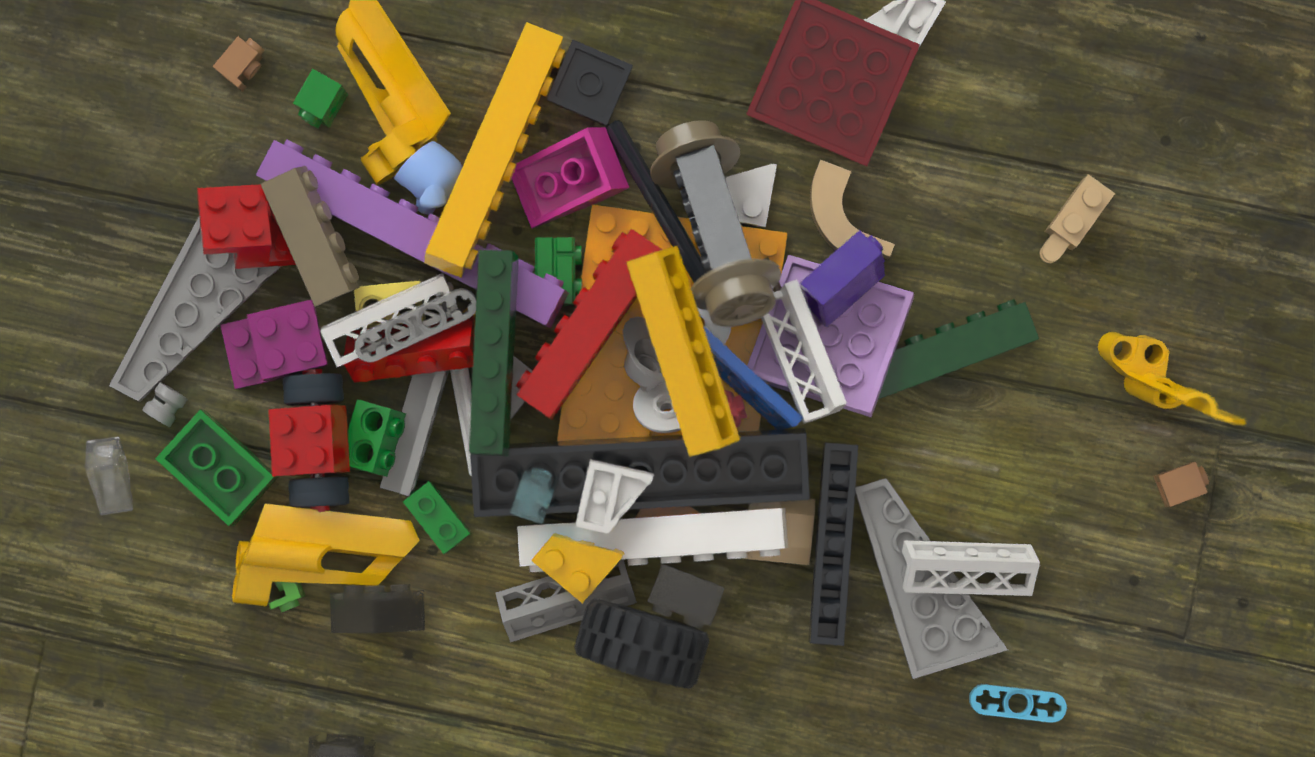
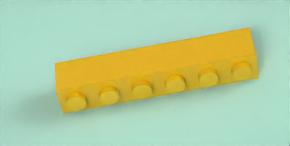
M678 247L668 248L627 262L631 280L641 305V311L651 336L652 345L656 351L689 456L719 449L739 441L740 438L693 293L691 292Z

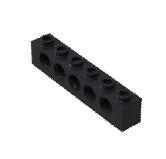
M823 443L809 643L844 646L858 445Z

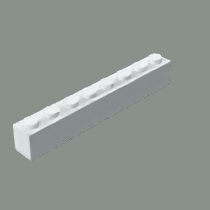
M785 508L619 519L609 534L575 527L576 522L517 526L520 566H529L530 572H543L531 560L554 533L568 536L575 541L584 540L595 543V546L610 550L619 549L625 553L620 560L627 559L628 566L648 564L647 558L660 557L661 563L681 562L680 556L693 555L694 561L714 560L713 553H727V559L747 558V551L760 550V557L779 556L780 549L788 548Z

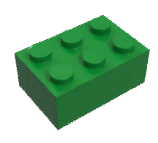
M201 409L155 458L228 526H235L279 478L278 476H272V470L212 415Z

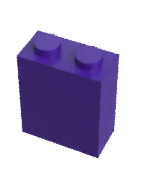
M859 230L800 282L801 290L810 312L826 328L885 276V260L882 252L884 249L872 235L866 237Z

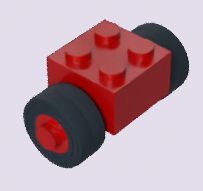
M309 369L302 371V375L284 377V404L306 405L307 407L269 409L272 476L310 475L311 477L289 481L290 507H310V509H316L318 512L330 511V506L349 504L348 478L325 477L327 473L350 472L346 405H321L343 401V378L341 374H322V369Z

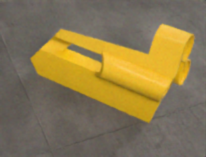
M350 0L349 7L342 12L336 24V37L339 41L337 47L386 135L381 141L368 147L369 152L361 157L360 160L375 184L380 185L394 177L402 165L421 147L431 141H437L436 135L451 113L377 0ZM354 41L386 89H379L375 86L352 50Z
M264 504L250 542L239 541L232 601L233 603L267 606L272 582L378 586L420 540L412 522L409 520L333 511L318 512L316 509ZM327 552L376 557L363 573L324 569L321 565V560Z

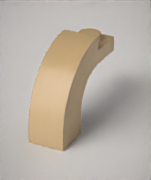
M820 160L811 184L810 208L820 235L836 251L859 231L846 218L842 205L844 189L851 171ZM862 232L866 237L870 236L869 234ZM874 237L884 249L882 251L883 258L888 259L895 244Z

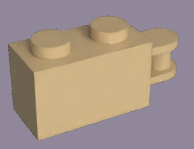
M1089 174L1085 176L1045 230L1050 236L1040 249L1041 260L1045 263H1054L1067 248L1071 251L1075 249L1115 193Z

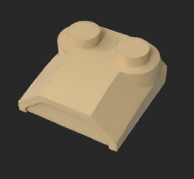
M815 499L748 503V510L785 508L788 548L780 549L779 556L760 557V550L747 551V558L743 559L809 565Z

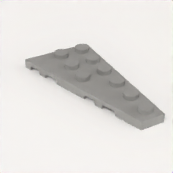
M198 217L109 386L141 402L159 382H162L282 266L235 269L234 253L203 255L200 218Z

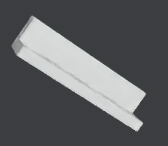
M441 273L322 326L320 331L336 366L339 367L359 357L355 349L353 352L340 357L334 344V339L343 335L357 339L359 334L352 331L363 327L362 333L366 331L368 324L374 321L386 322L388 320L383 319V317L394 313L392 316L394 318L401 309L406 307L414 309L418 306L413 304L424 300L423 304L428 302L429 297L443 291L444 294L451 292L444 274ZM456 304L445 311L446 319L451 317V311L458 309ZM428 310L423 312V314L431 316L422 321L425 326L429 327L441 321L440 313L436 314ZM399 324L393 326V328L401 330L391 335L396 341L410 335L409 327L407 328ZM386 335L383 339L374 342L369 338H365L364 342L369 343V345L362 347L361 350L363 352H373L377 345L385 342L386 346L390 343L387 341Z
M794 280L785 283L781 290L773 292L776 301L782 299L786 309L783 321L770 316L769 313L761 317L798 412L803 417L802 422L805 424L841 411L847 402L798 281ZM788 317L790 319L792 326L786 323ZM774 325L779 327L778 332H776ZM783 329L796 335L799 343L795 352L781 345L779 337ZM800 349H802L804 356L798 354ZM786 355L791 357L790 363L788 362ZM795 360L808 365L811 374L807 383L794 377L791 369ZM813 379L816 384V387L811 385ZM798 386L804 388L802 394H801V392H800ZM810 391L819 395L825 408L809 413L804 402L807 392Z
M904 541L902 553L907 563L903 589L905 593L1032 596L1040 562L1031 544ZM916 570L930 571L933 574L924 582H914ZM954 571L963 572L965 575L956 583H948L944 579ZM985 572H994L997 576L987 584L979 583L976 580ZM1017 573H1027L1024 585L1010 584L1008 580Z

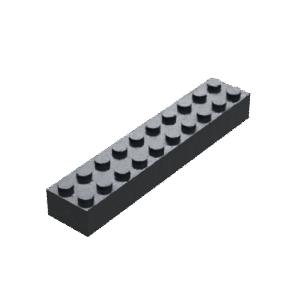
M806 429L738 432L739 441L693 456H689L683 435L509 444V456H484L470 453L474 517L579 512L590 460L654 474L652 482L643 490L629 509L810 500Z

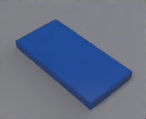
M704 327L720 378L737 394L741 395L776 430L796 427L803 417Z

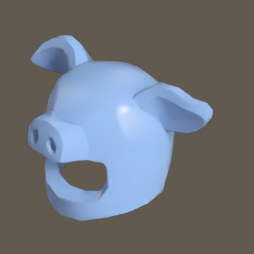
M431 141L416 151L402 165L394 179L417 198L416 206L419 207L417 211L429 215L436 208L446 205L463 166L443 146L435 141Z

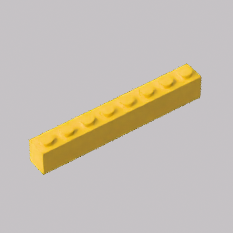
M526 22L427 246L424 259L425 264L462 278L466 268L472 270L479 252L474 250L478 239L485 240L491 226V222L487 220L491 210L497 212L503 199L504 193L500 192L501 186L504 181H511L517 165L512 162L516 152L522 154L527 144L529 135L525 134L528 124L535 125L541 111V106L537 105L541 95L547 97L554 78L549 77L553 67L559 69L564 59L566 50L561 49L563 36Z

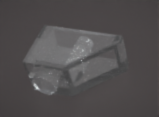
M120 437L86 441L85 470L100 515L133 511L127 459Z

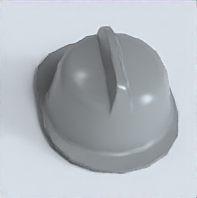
M630 318L625 323L623 329L624 341L628 349L624 368L630 379L639 384L643 392H649L662 382H666L662 375L655 348L652 345L645 318Z

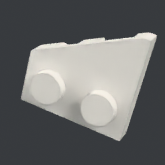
M895 0L869 18L864 19V21L921 45L946 2L944 0Z
M769 164L725 177L740 224L766 227L776 164Z
M590 460L575 527L609 534L619 519L652 482L654 474Z

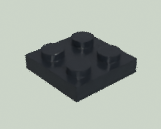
M572 39L546 100L603 126H607L633 69V65Z

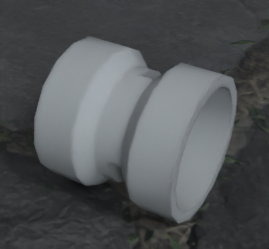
M159 382L154 390V398L152 401H147L142 411L162 424L171 427L176 419V411L179 408H183L188 399L169 386Z

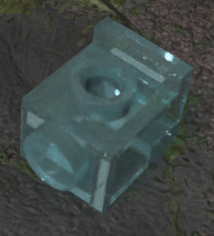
M533 468L532 472L525 470L510 513L542 524L546 512L540 511L541 507L548 509L554 492L553 489L548 488L552 474L537 468Z

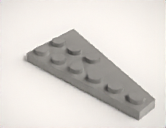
M886 478L855 487L857 501L912 679L1007 651V647L997 636L969 594L904 592L903 582L907 563L902 553L904 541H930V539ZM916 570L914 582H924L933 574L930 571ZM953 572L944 578L948 583L959 581Z

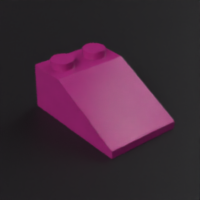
M606 127L585 128L516 163L517 165L512 176L531 228H536L589 207L592 204L604 201L629 188Z

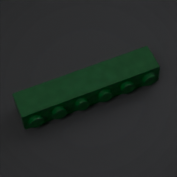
M479 250L469 453L474 455L509 456L519 256L513 251Z
M1013 299L997 305L998 312L986 316L985 312L981 311L965 317L967 324L955 328L954 323L951 322L935 328L937 334L935 336L924 339L923 334H919L904 340L905 347L895 350L878 399L1038 340L1039 336L1026 302L1017 305L1016 300Z

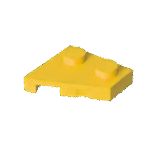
M554 533L531 561L583 603L625 553L619 549L610 550L595 546V543L584 540L575 541L568 536Z

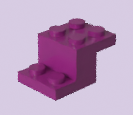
M312 299L248 314L247 319L220 325L236 390L280 380L287 376L301 375V371L328 365L318 317Z

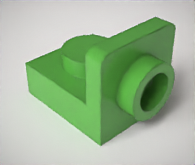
M275 582L280 592L284 590L286 596L268 604L270 609L279 607L281 613L299 606L298 599L306 596L301 583Z

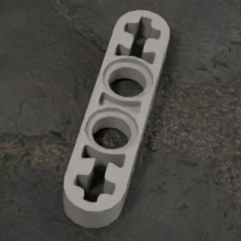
M455 289L372 327L357 337L355 342L356 354L365 362H374L467 320L476 311V297L468 289ZM459 295L463 299L469 298L471 300V303L467 305V312L462 313L460 309H456L450 312L453 319L446 320L445 310L440 303L446 301L447 308L456 304L455 297ZM427 309H435L440 313L441 321L436 327L431 328L423 324L421 316ZM404 323L410 328L408 339L396 341L391 336V329L395 324ZM384 329L386 339L392 347L386 349L384 342L376 346V353L373 355L369 351L363 352L361 347L364 346V339L369 337L372 342L382 338L379 331Z

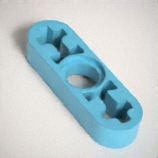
M980 684L974 687L969 695L971 707L982 715L1057 722L1064 717L1067 710L1064 698L1050 691ZM983 690H988L989 696L1000 698L999 691H1005L1002 698L1003 711H997L999 704L988 703L986 709H982L981 703L976 701V696H981ZM1014 694H1022L1027 700L1025 710L1020 713L1012 712L1008 705L1010 697ZM1032 695H1038L1036 699L1038 703H1048L1049 698H1054V703L1059 705V711H1053L1052 716H1048L1046 710L1035 708L1036 715H1030L1034 706Z

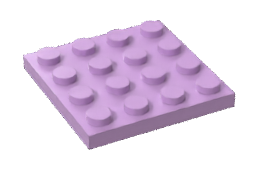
M788 255L779 280L781 287L785 283L797 280L800 286V282L820 264ZM878 282L827 328L811 313L847 402L843 409L872 417L910 311L914 292ZM779 299L769 312V315L783 321L786 309L782 299ZM788 317L786 323L792 326L790 319ZM763 324L747 366L767 385L790 392ZM774 325L776 332H778L779 327ZM783 329L779 337L781 345L795 352L799 343L796 335ZM800 349L798 354L804 356L802 349ZM786 355L787 360L790 363L791 357ZM795 360L791 369L794 377L807 383L811 374L808 365ZM813 379L811 385L816 387V384ZM798 386V387H799V390H800V392H801V394H802L804 388ZM810 391L807 392L805 397L822 402L819 395Z

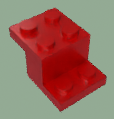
M261 184L197 188L203 255L234 253L235 269L296 265L270 204L266 201V195Z

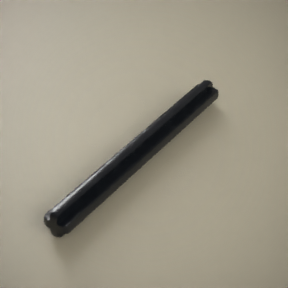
M620 120L610 123L606 126V130L612 144L671 245L678 247L683 265L695 283L706 274L701 256L660 186L651 179L650 169Z

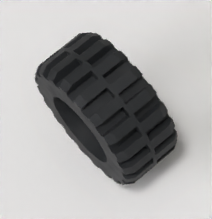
M592 599L586 605L574 647L578 656L594 663L651 681L691 689L698 681L709 644V637L707 632L665 617L604 600Z

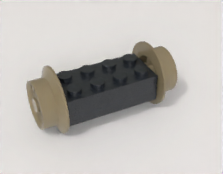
M691 121L671 128L656 143L658 157L651 166L650 175L653 182L660 187L679 189L681 192L684 207L706 274L697 280L691 288L697 308L708 310L712 323L717 326L734 327L753 322L769 313L775 306L776 299L772 289L778 284L781 278V271L779 266L773 261L751 259L724 174L737 163L740 157L739 145L733 139L721 136L719 127L710 121Z

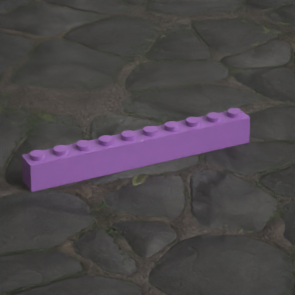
M287 139L284 145L275 140L273 141L256 176L268 181L294 168L306 166L315 175L318 182V189L316 190L321 201L328 205L333 216L424 263L425 251L439 222V217L431 213L428 218L417 214L416 212L419 207L402 198L399 203L388 199L390 192L375 184H372L370 189L359 184L361 177L346 169H343L341 174L330 169L332 162L316 154L313 159L301 154L304 148ZM489 243L487 244L486 248H483L477 244L474 248V250L477 251L501 250ZM479 252L472 270L466 268L462 278L438 268L435 269L477 290ZM519 259L516 311L551 328L569 294L561 288L564 282L547 273L544 279L533 274L532 272L535 267Z

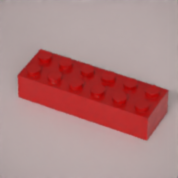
M632 228L628 234L621 232L611 247L614 254L609 262L604 259L600 262L592 274L595 282L588 290L583 287L573 302L576 307L570 317L567 315L562 317L554 329L557 337L550 345L545 342L535 357L536 361L539 362L532 373L526 370L516 384V387L520 389L517 396L551 420L559 412L638 297L631 280L627 262L662 251L661 248Z

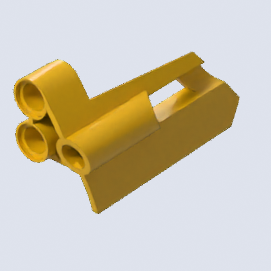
M1108 332L1101 337L1098 343L1100 356L1125 377L1124 387L1130 395L1163 409H1171L1183 404L1232 424L1245 425V419L1218 409L1216 402L1208 394L1183 387L1166 378L1169 350L1162 341L1146 335L1133 337L1116 332ZM1121 342L1122 350L1115 356L1114 348L1117 343ZM1152 345V355L1145 359V350L1148 346Z

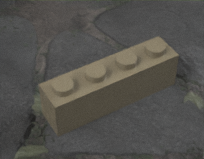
M306 166L297 167L261 183L314 306L327 303L360 288L357 282L359 280L358 272L355 266L347 260L343 251L345 250L344 240L338 232H335L330 221L332 219L331 211L328 205L320 199L316 190L318 189V182L313 172L308 170Z

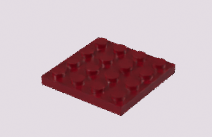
M795 0L746 115L868 166L920 44L818 0Z

